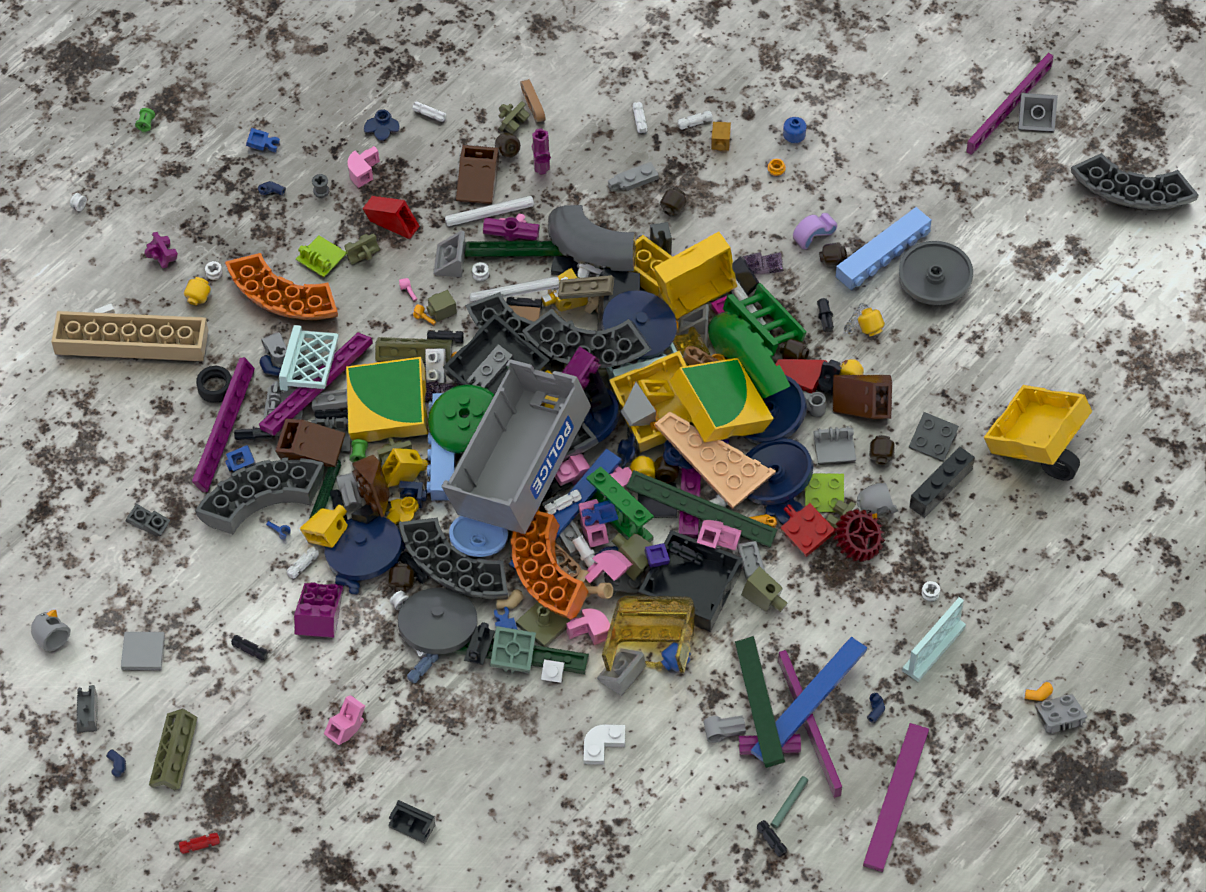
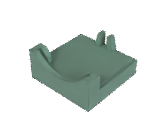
M496 626L490 667L502 668L505 672L511 670V673L515 671L530 673L536 633Z

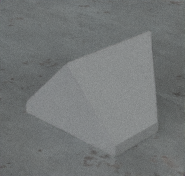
M708 304L679 318V334L706 351L708 340Z
M635 382L620 412L630 426L650 425L651 422L656 420V410L637 382Z

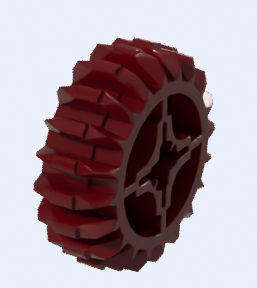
M855 509L846 512L836 522L837 528L834 529V532L837 535L833 539L838 540L839 543H837L836 547L842 548L840 553H846V558L852 557V561L859 560V562L869 561L882 550L883 546L881 544L884 543L885 539L881 536L885 532L880 530L882 524H877L878 518H872L873 513L867 514L866 510L860 511ZM852 523V526L850 527L851 532L849 533V526Z

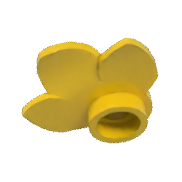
M413 497L391 500L392 508L388 510L390 513L386 518L394 524L412 521L414 513L419 508L418 502Z

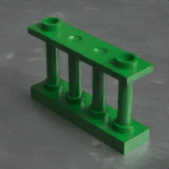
M761 283L757 285L754 296L741 301L734 294L728 295L722 308L725 312H730V315L736 314L740 320H745L750 325V331L753 333L757 332L764 341L762 345L771 350L773 356L778 344L789 339L803 342L807 333ZM756 302L763 307V309L753 313L746 308V306ZM769 314L775 320L762 325L757 319ZM781 326L786 332L783 335L774 338L768 332Z
M599 467L586 477V480L596 488V493L589 501L597 499L601 503L609 500L615 506L618 520L609 523L624 538L628 540L633 534H638L648 542L653 541V535L644 528V525L654 518V515L602 467Z

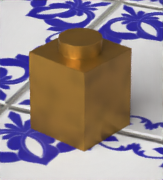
M713 121L711 150L729 151L731 122Z

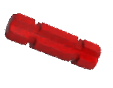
M211 833L207 837L203 835L192 838L189 842L187 840L179 842L180 852L184 854L190 852L189 850L191 849L195 851L209 847L210 844L212 846L218 845L220 843L218 833Z

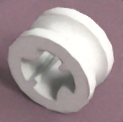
M75 193L70 200V207L81 211L86 205L87 198L79 193Z
M212 261L205 266L206 276L209 279L217 280L222 276L223 272L220 263Z
M481 262L474 264L472 267L473 278L477 281L486 280L489 277L488 266Z
M933 581L926 582L922 588V597L927 601H935L939 598L940 586ZM928 589L934 590V594L927 593Z
M398 591L391 597L390 604L396 610H400L403 603L409 597L403 591Z

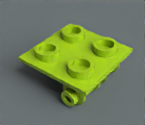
M318 235L308 246L301 245L299 247L300 255L295 260L325 277L346 255V251Z
M813 473L809 484L805 488V506L811 503L818 512H834L832 509L839 500L844 502V474Z

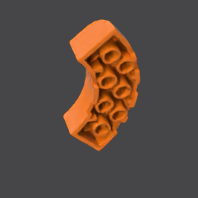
M261 253L225 261L228 272L239 290L250 301L269 312L301 320H321L338 317L337 308L328 282L304 284V286L296 285L290 280L276 276L264 261Z
M537 511L525 534L513 531L511 539L513 563L522 584L540 604L559 616L571 620L578 615L589 591L583 581L571 577L558 566L555 555V541L560 525L554 515Z

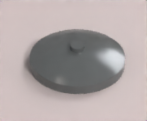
M926 241L911 247L903 255L899 265V280L906 293L917 301L930 305H945L959 300L969 291L973 281V266L966 253L957 246L943 241Z
M430 588L413 594L403 603L398 614V629L403 640L412 648L428 654H446L461 649L471 641L477 626V611L473 603L465 595L447 588Z

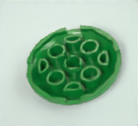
M460 385L441 394L432 405L428 416V426L434 441L449 452L457 454L465 452L495 394L477 385Z

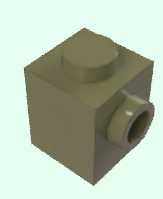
M448 289L428 298V306L426 308L430 317L433 316L436 322L457 314L456 302Z

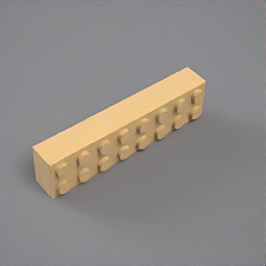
M57 311L51 343L55 355L204 361L209 330L206 318Z

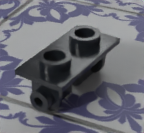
M482 622L481 625L476 626L464 661L484 665L495 633L494 630L489 629V624Z

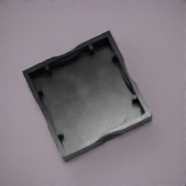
M494 314L476 332L473 339L443 366L445 374L458 386L469 385L466 380L498 344L513 355L512 360L530 364L535 370L550 371L552 366L546 356L532 344L519 337L512 327ZM507 366L486 389L494 394L497 392L508 371Z
M670 530L664 542L670 559L669 564L652 567L649 570L638 591V604L711 632L742 571L743 558L719 548H712L697 543L696 539ZM672 541H675L695 552L703 554L704 561L701 565L692 563L693 560L688 561L677 556V554L669 552L668 546Z

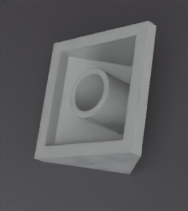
M1021 93L1018 129L1055 131L1058 95Z
M461 230L437 244L433 274L437 276L462 277L466 246L464 231Z
M621 648L597 679L622 696L646 667L644 654L640 651Z

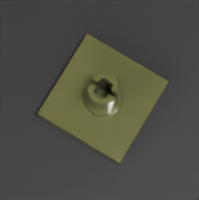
M537 602L516 621V626L523 631L535 632V641L540 646L547 647L567 629L566 623L571 620L559 616Z

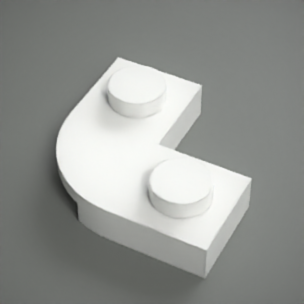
M598 725L592 728L584 739V764L604 765L605 746L625 747V725Z

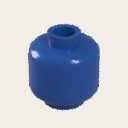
M799 117L788 118L783 126L785 140L790 143H800L806 137L807 128L805 121Z
M673 642L661 652L663 658L661 663L668 671L672 669L675 672H679L690 662L689 656L691 653L681 642L679 644Z

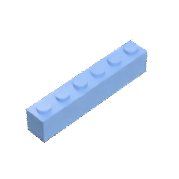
M915 207L837 265L836 278L850 290L860 286L869 276H874L881 267L887 266L893 258L900 256L909 246H914L921 237L927 236L931 231L932 220Z
M433 393V399L429 401V412L436 399L443 393ZM428 433V444H431V449H428V460H431V465H427V476L431 477V480L427 481V493H431V501L449 500L441 486L445 480L449 482L455 470V453L440 447L434 441L431 433Z

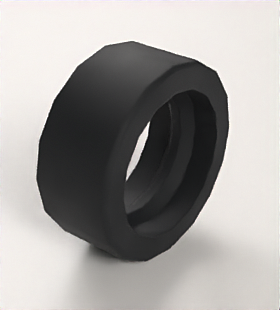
M217 365L204 368L196 378L200 397L211 403L223 401L232 379L230 372L224 367ZM218 377L226 381L225 386L216 391L204 388V383L211 378Z
M1064 449L1053 465L1041 463L1045 473L1062 481L1074 479L1080 466L1079 458L1067 449Z

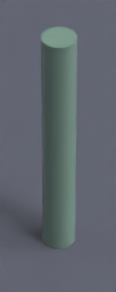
M805 776L800 778L770 823L773 828H778L809 781Z

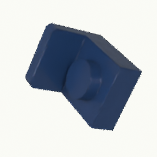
M400 481V498L413 497L417 499L419 508H422L423 501L426 502L427 490H424L423 482Z

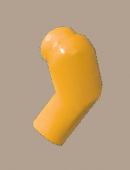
M767 514L749 517L773 528L777 525V520Z
M1045 682L1037 690L1026 689L1025 699L1044 701L1053 692L1052 684Z

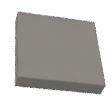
M124 632L121 669L162 670L165 633Z

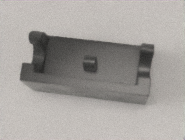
M668 222L651 224L650 240L672 256V237Z
M89 685L87 692L82 691V688L79 687L77 689L76 731L77 733L97 731L98 695L95 685Z

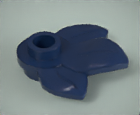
M381 109L376 112L374 118L366 121L364 132H374L378 140L384 141L390 136V132H398L400 125L387 110Z
M631 434L626 440L621 439L618 445L617 453L621 455L622 459L619 467L622 469L625 468L627 462L631 463L635 457V447L633 446L635 441L634 434Z
M666 440L663 453L665 462L673 466L678 465L684 469H693L692 465Z
M793 498L784 503L767 505L766 514L770 516L776 515L779 522L784 525L790 519V516L784 511L787 505L790 504L796 512L804 507Z

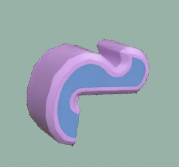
M822 213L820 217L809 215L796 226L793 232V239L805 250L813 241L814 236L833 234L837 229V223L828 213Z

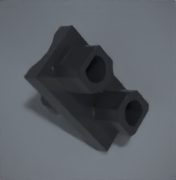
M830 360L829 363L825 361L822 363L817 391L828 392L833 396V375H840L842 369L840 362Z

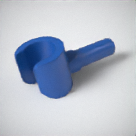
M270 521L266 523L267 526L279 533V537L282 540L286 539V535L282 532L286 531L291 534V529L287 525L280 527Z

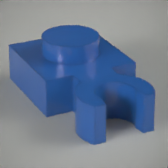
M251 128L246 146L261 151L264 150V147H267L271 152H276L277 146L272 144L279 145L280 139L278 137L269 138V133Z
M609 500L594 504L595 510L584 509L582 511L583 517L590 516L589 519H585L586 526L592 525L596 520L599 521V524L618 520L616 508Z
M504 607L505 614L499 615L497 609L494 610V617L498 621L495 622V628L499 626L517 629L514 617L509 618V609L507 607Z

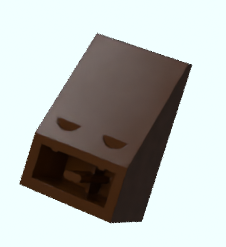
M462 145L456 201L492 204L499 165L498 148Z
M833 375V412L871 419H891V375Z
M285 419L275 452L280 460L282 458H288V460H300V458L323 462L324 466L336 467L345 433L305 420Z
M370 455L352 463L354 468L352 475L355 481L359 483L360 487L357 489L360 497L365 499L373 512H377L383 517L390 492L379 460L374 455Z

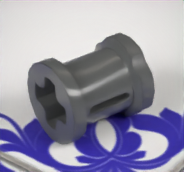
M323 174L315 175L312 178L313 193L316 197L324 198L329 194L328 178Z

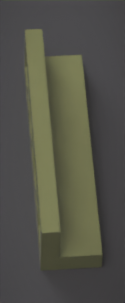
M378 337L375 342V361L421 357L422 361L426 362V349H445V363H447L451 359L452 340Z
M183 708L167 713L149 781V786L152 788L165 785L174 791L180 789L198 718Z

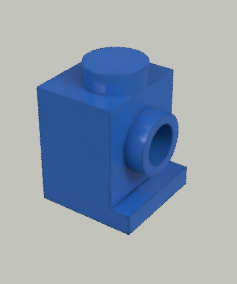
M248 445L226 454L228 460L225 462L229 471L233 470L235 472L245 467L247 469L256 465ZM243 459L244 463L238 465V460Z

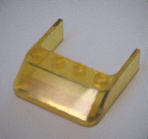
M624 596L620 598L616 603L602 652L606 671H611L618 644L621 642H679L675 657L680 673H684L694 637L695 606L693 600L689 597Z

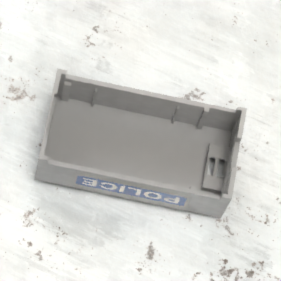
M509 359L506 365L508 371L449 482L445 480L441 487L457 515L525 534L591 405L576 376L553 371L550 374L535 370L530 364ZM548 395L559 399L555 402L545 399V397ZM542 402H544L547 404L555 405L554 409L541 406Z

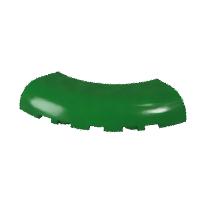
M722 312L712 318L708 326V334L716 354H721L729 359L738 358L762 399L790 387L780 365L776 366L773 362L771 350L762 345L764 344L763 339L757 332L753 333L750 331V325L745 320H740L736 314L730 315V312Z

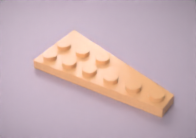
M668 412L655 423V427L732 509L776 473L774 469L767 468L756 459L749 458L743 452L722 440L704 443L696 427L671 412Z

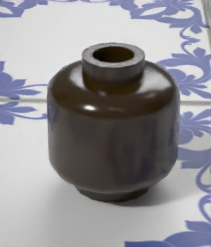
M502 133L495 140V147L498 148L499 154L506 158H512L520 151L521 144L519 139L510 133Z
M678 188L667 190L660 201L663 212L669 216L680 214L687 203L686 194Z
M839 242L825 244L822 251L819 252L821 263L824 262L828 268L839 265L847 259L845 246H842Z
M789 339L781 345L780 354H782V359L807 360L809 349L806 343Z
M879 435L870 442L869 456L872 460L876 461V464L886 465L887 462L894 459L895 443L890 440L889 436Z
M663 456L655 460V479L670 484L678 478V465L667 464Z
M395 564L389 570L388 586L394 589L395 593L398 591L406 593L407 590L413 588L414 570L408 564Z

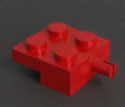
M811 503L798 512L790 504L784 508L790 519L780 527L781 531L806 557L835 534L834 528Z

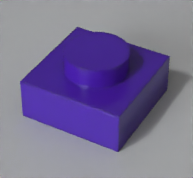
M664 543L645 547L644 551L650 568L669 564L670 559Z

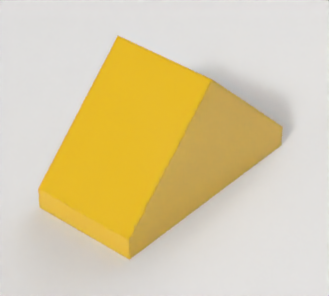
M667 380L638 381L639 387L652 406L675 396Z

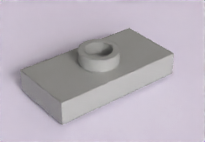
M756 541L737 545L739 557L743 558L742 567L746 580L759 566L765 571Z

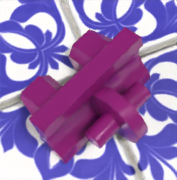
M153 232V240L146 245L147 248L144 254L147 258L158 260L162 269L167 268L169 262L176 261L178 253L176 249H167L170 248L171 244L168 236L160 237L158 232Z

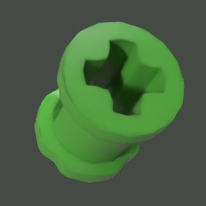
M149 108L140 109V117L136 121L135 127L140 131L147 132L151 129L150 123L154 119L155 113Z
M362 439L353 440L351 442L352 454L349 457L352 463L366 458L365 453L366 449H368L367 441Z

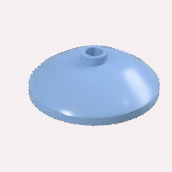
M460 516L451 524L449 538L452 545L460 552L474 557H486L496 554L504 548L508 539V531L505 528Z

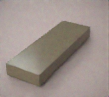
M610 275L560 280L558 297L560 299L613 295L614 277Z

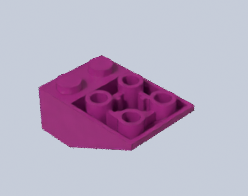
M579 346L562 373L576 376L583 390H585L590 382L588 380L591 373L595 374L600 367L598 363L600 359Z
M315 582L304 583L294 613L295 635L334 638L338 625L343 586L317 584Z

